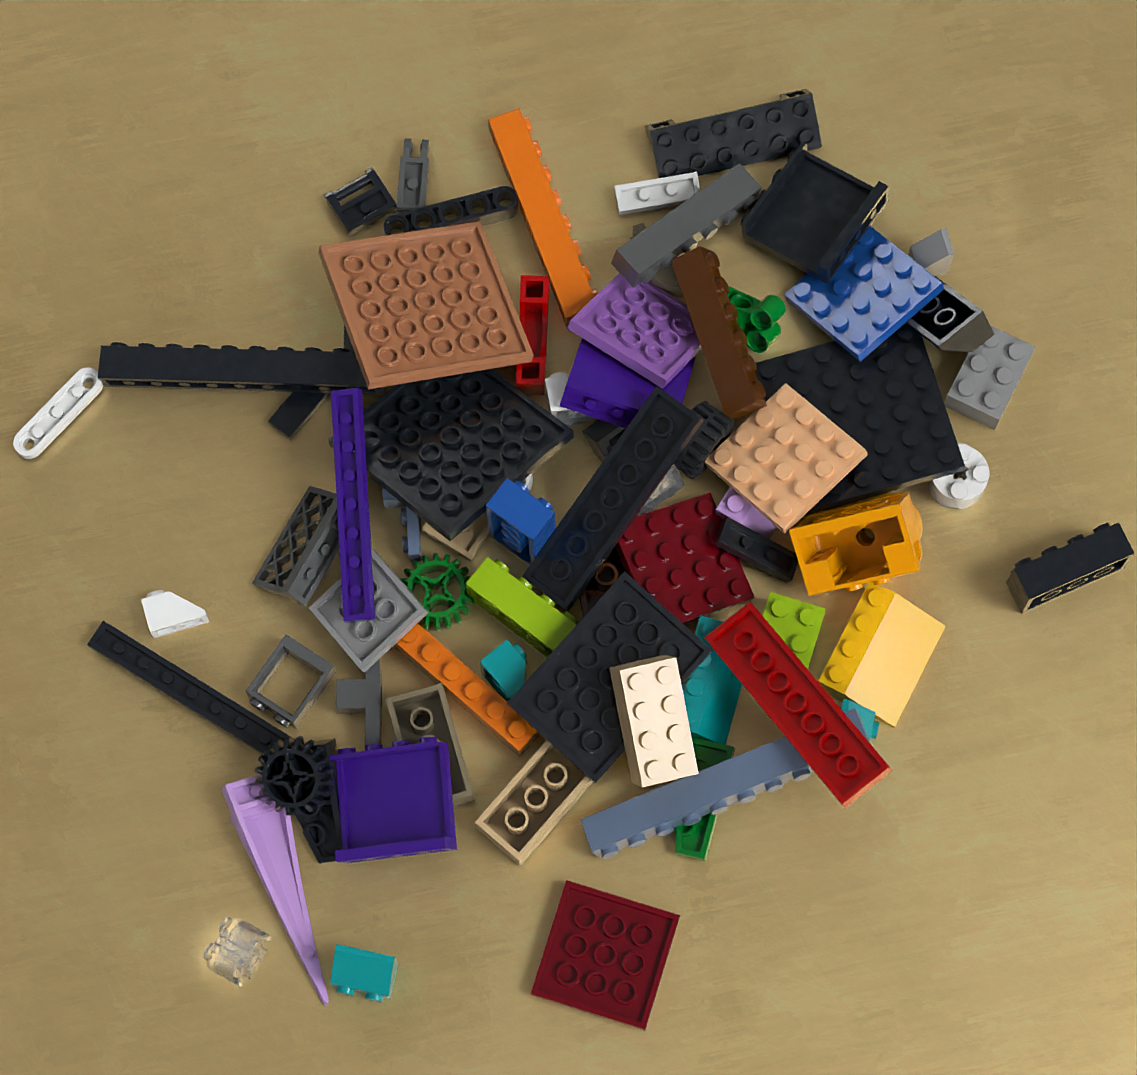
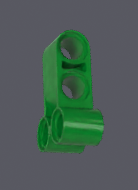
M728 286L729 292L727 294L730 303L735 306L738 312L736 320L739 328L746 335L747 346L754 352H765L781 334V328L777 321L786 311L784 302L775 295H768L760 301Z

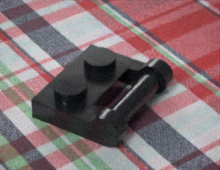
M372 167L365 170L364 175L334 192L330 190L323 194L326 202L349 236L396 209V202ZM370 183L371 185H373V188L362 193L361 195L350 200L349 202L343 204L342 206L339 203V201L364 188Z

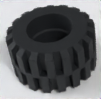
M707 401L697 404L692 409L704 421L673 464L675 468L691 479L698 477L708 468L705 464L708 456L730 436L733 430L734 421L726 417L725 414Z

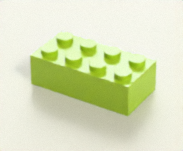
M487 557L465 583L467 595L472 597L478 606L547 658L578 624V620L566 611L563 614L554 608L556 604L544 594L538 596L531 590L533 588L532 585L524 578L519 576L516 579L508 573L510 569L498 559L492 561Z

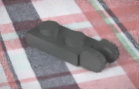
M405 138L403 156H401L397 213L426 205L429 140L422 139L420 145L421 156L419 158L411 157L412 139Z

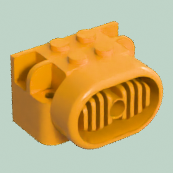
M909 492L884 493L830 510L813 513L801 518L789 529L808 596L846 588V591H854L862 588L864 583L873 582L874 585H880L891 580L890 577L920 571L918 562L922 557V547L920 544L922 520L917 508L912 503ZM864 528L870 529L874 533L875 538L866 535Z

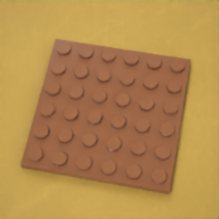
M481 221L319 246L318 253L368 389L532 362L533 352Z

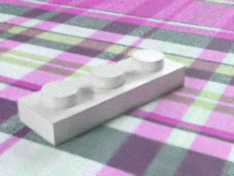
M697 172L614 186L619 216L679 206L701 191Z

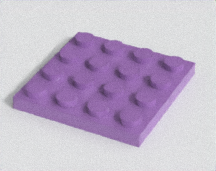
M620 273L570 320L567 328L662 389L702 349L685 303L650 281L646 284L641 282L633 288Z

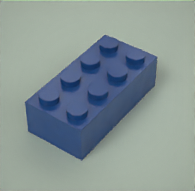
M507 478L486 504L489 536L530 565L555 530V512L552 511L553 506L541 497L537 500L530 495V490L518 480L512 482Z

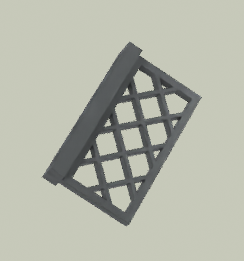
M313 486L308 487L252 583L255 586L291 598L300 605H307L339 551L336 493ZM315 496H318L319 503L310 507ZM320 512V518L311 523V517ZM304 521V527L295 532L297 526ZM305 537L306 542L297 547L296 541ZM289 546L290 552L281 556L284 548ZM291 561V567L282 572V565ZM275 570V576L265 582L269 573Z

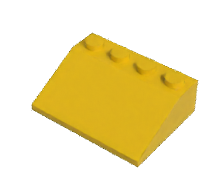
M869 582L818 682L831 697L841 702L843 699H847L875 711V719L894 728L945 625L897 593L881 585H874L873 582Z

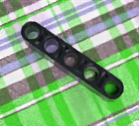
M501 186L393 214L384 222L385 236L392 235L390 231L395 227L404 229L402 233L478 221H481L482 226L508 220L513 218L518 212L517 193L512 187ZM503 199H508L513 202L511 205L505 207L498 204ZM476 206L485 208V211L479 214L471 210ZM449 213H454L458 215V217L452 221L446 220L444 218ZM422 220L431 222L426 228L417 225Z

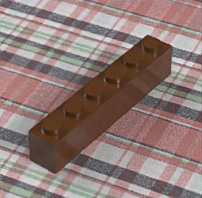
M699 246L671 260L725 416L738 420L767 406L764 399L766 392L762 383L757 379L755 373L757 369L756 363L752 356L748 354L746 348L747 338L737 323L738 312L735 306L730 303L727 294L729 287L725 279L720 275L718 269L720 262L717 255L713 251Z

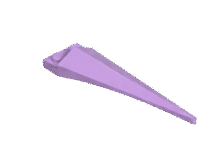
M262 775L226 784L221 790L231 813L230 819L322 1004L327 1005L329 999L305 901L291 817L286 815L285 807L280 812H275V802L266 805V800L269 798L267 793L262 796L259 795V791L264 787L263 784H255V780L262 777Z

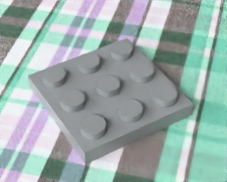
M371 549L375 620L351 623L343 621L341 578L309 607L312 613L363 672H366L429 613L374 549Z

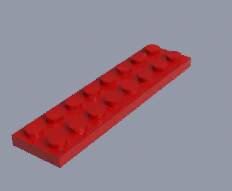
M751 601L704 637L844 809L892 772L890 766Z

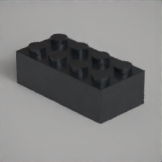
M1118 522L1112 526L1109 523L1102 524L1093 530L1094 533L1087 537H1084L1083 534L1077 535L1067 541L1068 545L1058 549L1057 546H1052L1042 551V556L1031 560L1030 557H1027L1015 563L1016 568L1011 571L1006 584L1020 612L1024 613L1124 569L1135 553L1120 523Z

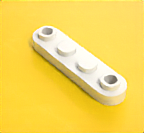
M93 368L80 369L15 435L13 445L16 452L22 458L33 459L39 456L101 392L103 384L97 378L98 371ZM87 381L94 382L91 388L84 387ZM34 442V446L31 449H26V443Z

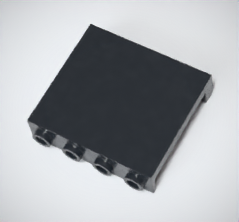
M803 141L798 149L794 148L790 152L783 169H778L775 172L767 190L760 192L752 210L746 211L740 222L742 236L747 241L828 284L888 203L889 186L880 181L875 187L809 153L807 142Z

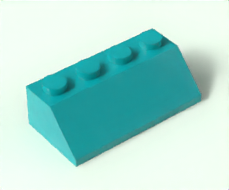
M700 615L695 635L712 652L682 684L691 737L726 745L742 684L704 638L720 626L723 621Z

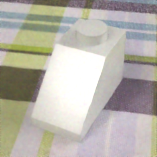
M153 591L147 595V598L141 599L153 638L210 622L204 609L170 591Z

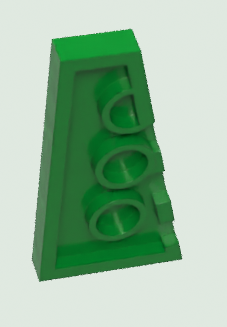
M692 737L698 772L731 759L734 756V746ZM709 813L704 815L699 822L693 825L685 826L682 824L677 826V855L706 862L718 814L713 815Z

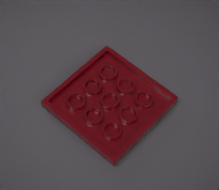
M711 492L636 516L615 546L625 572L683 624L699 619L700 615L708 616L749 602L755 598L738 557L714 545L722 518L715 513L717 506Z
M566 880L531 995L645 1031L680 915Z

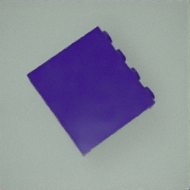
M582 338L559 406L627 428L658 385ZM693 357L662 389L680 403H683L696 357Z
M437 737L419 738L418 744H410L408 740L392 742V747L383 748L382 744L366 745L365 751L356 752V748L338 749L337 755L329 756L330 761H336L343 850H335L337 863H356L457 850L448 743L437 741Z

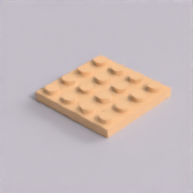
M785 383L766 401L767 406L752 414L705 461L709 469L783 533L789 531L868 455L865 448Z

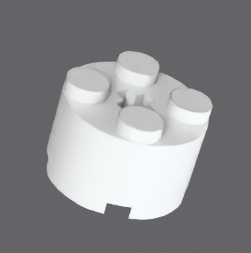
M962 443L958 444L965 464V471L955 474L957 476L961 475L963 479H955L953 477L954 474L928 481L932 497L940 505L948 508L965 509L974 505L982 496L989 480L990 471L983 455L974 448Z

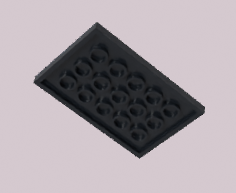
M624 571L506 704L593 783H596L625 750L610 667L660 655H669L677 659L682 685L712 650Z

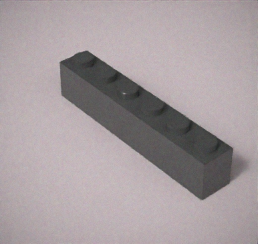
M739 163L619 247L614 254L611 264L633 288L641 282L644 284L648 283L656 275V271L662 267L664 269L669 268L672 265L671 260L677 258L683 252L687 253L693 250L701 239H710L718 231V227L723 224L726 226L731 224L742 210L748 211L752 209L756 204L762 186Z

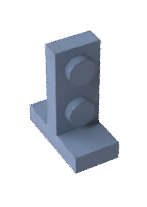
M382 489L384 508L406 507L385 489ZM407 507L401 508L402 526L407 525V536H402L403 554L408 553L410 562L413 560L421 562L419 516Z

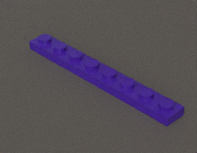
M351 388L331 391L343 621L347 623L375 620L362 389Z

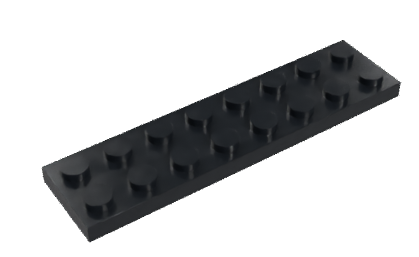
M656 386L522 577L562 608L569 611L699 429L704 419Z

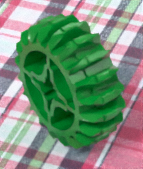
M438 553L433 554V561H428V557L423 555V564L421 565L416 560H413L412 566L415 570L412 571L405 568L404 574L409 579L400 578L412 593L416 584L421 587V590L426 593L422 605L428 612L438 605H444L449 608L442 612H429L418 624L424 620L423 628L428 630L430 624L434 623L435 631H440V623L444 622L446 628L450 629L451 619L460 624L462 619L459 613L468 616L470 611L465 605L472 606L475 603L474 599L467 595L465 583L471 577L466 576L469 572L468 567L465 566L458 569L461 564L459 559L454 560L450 564V555L448 554L444 556L443 561H439ZM431 572H444L435 579L424 576ZM453 577L461 587L458 600L453 598V595L448 591L450 580ZM439 588H441L442 595L437 593L434 596H432V589L437 591Z

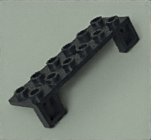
M807 89L780 94V100L680 123H675L671 119L645 125L647 137L652 143L658 178L697 172V175L701 176L734 168L739 163L744 166L788 156L794 148L798 149L803 141L807 142L808 151L821 148L822 143L813 94Z

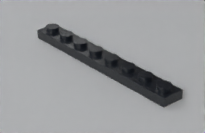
M105 621L100 624L87 644L89 648L262 755H266L264 749L267 746L273 747L274 741L277 739L284 741V738L289 736Z

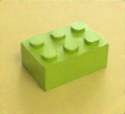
M770 592L763 617L808 669L826 608Z

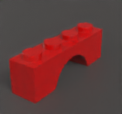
M521 275L519 319L534 355L532 362L516 365V388L524 394L545 395L550 291L549 276Z

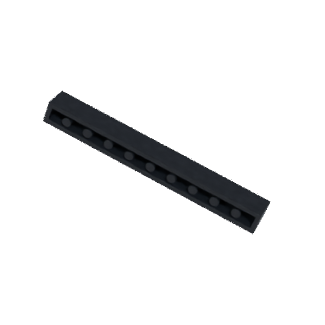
M113 342L110 346L101 345L97 377L105 387L331 393V391L360 388L362 389V394L383 395L384 388L368 389L355 352H350L344 348H335L333 352L314 347L305 348V351H294L290 347L266 350V348L261 346L238 349L235 346L223 345L221 349H215L201 344L194 345L193 348H183V346L178 344L155 347V345L149 343L128 346L124 343Z

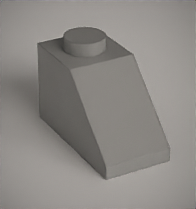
M946 228L940 229L910 246L908 253L910 258L933 276L947 274L953 260L954 251Z

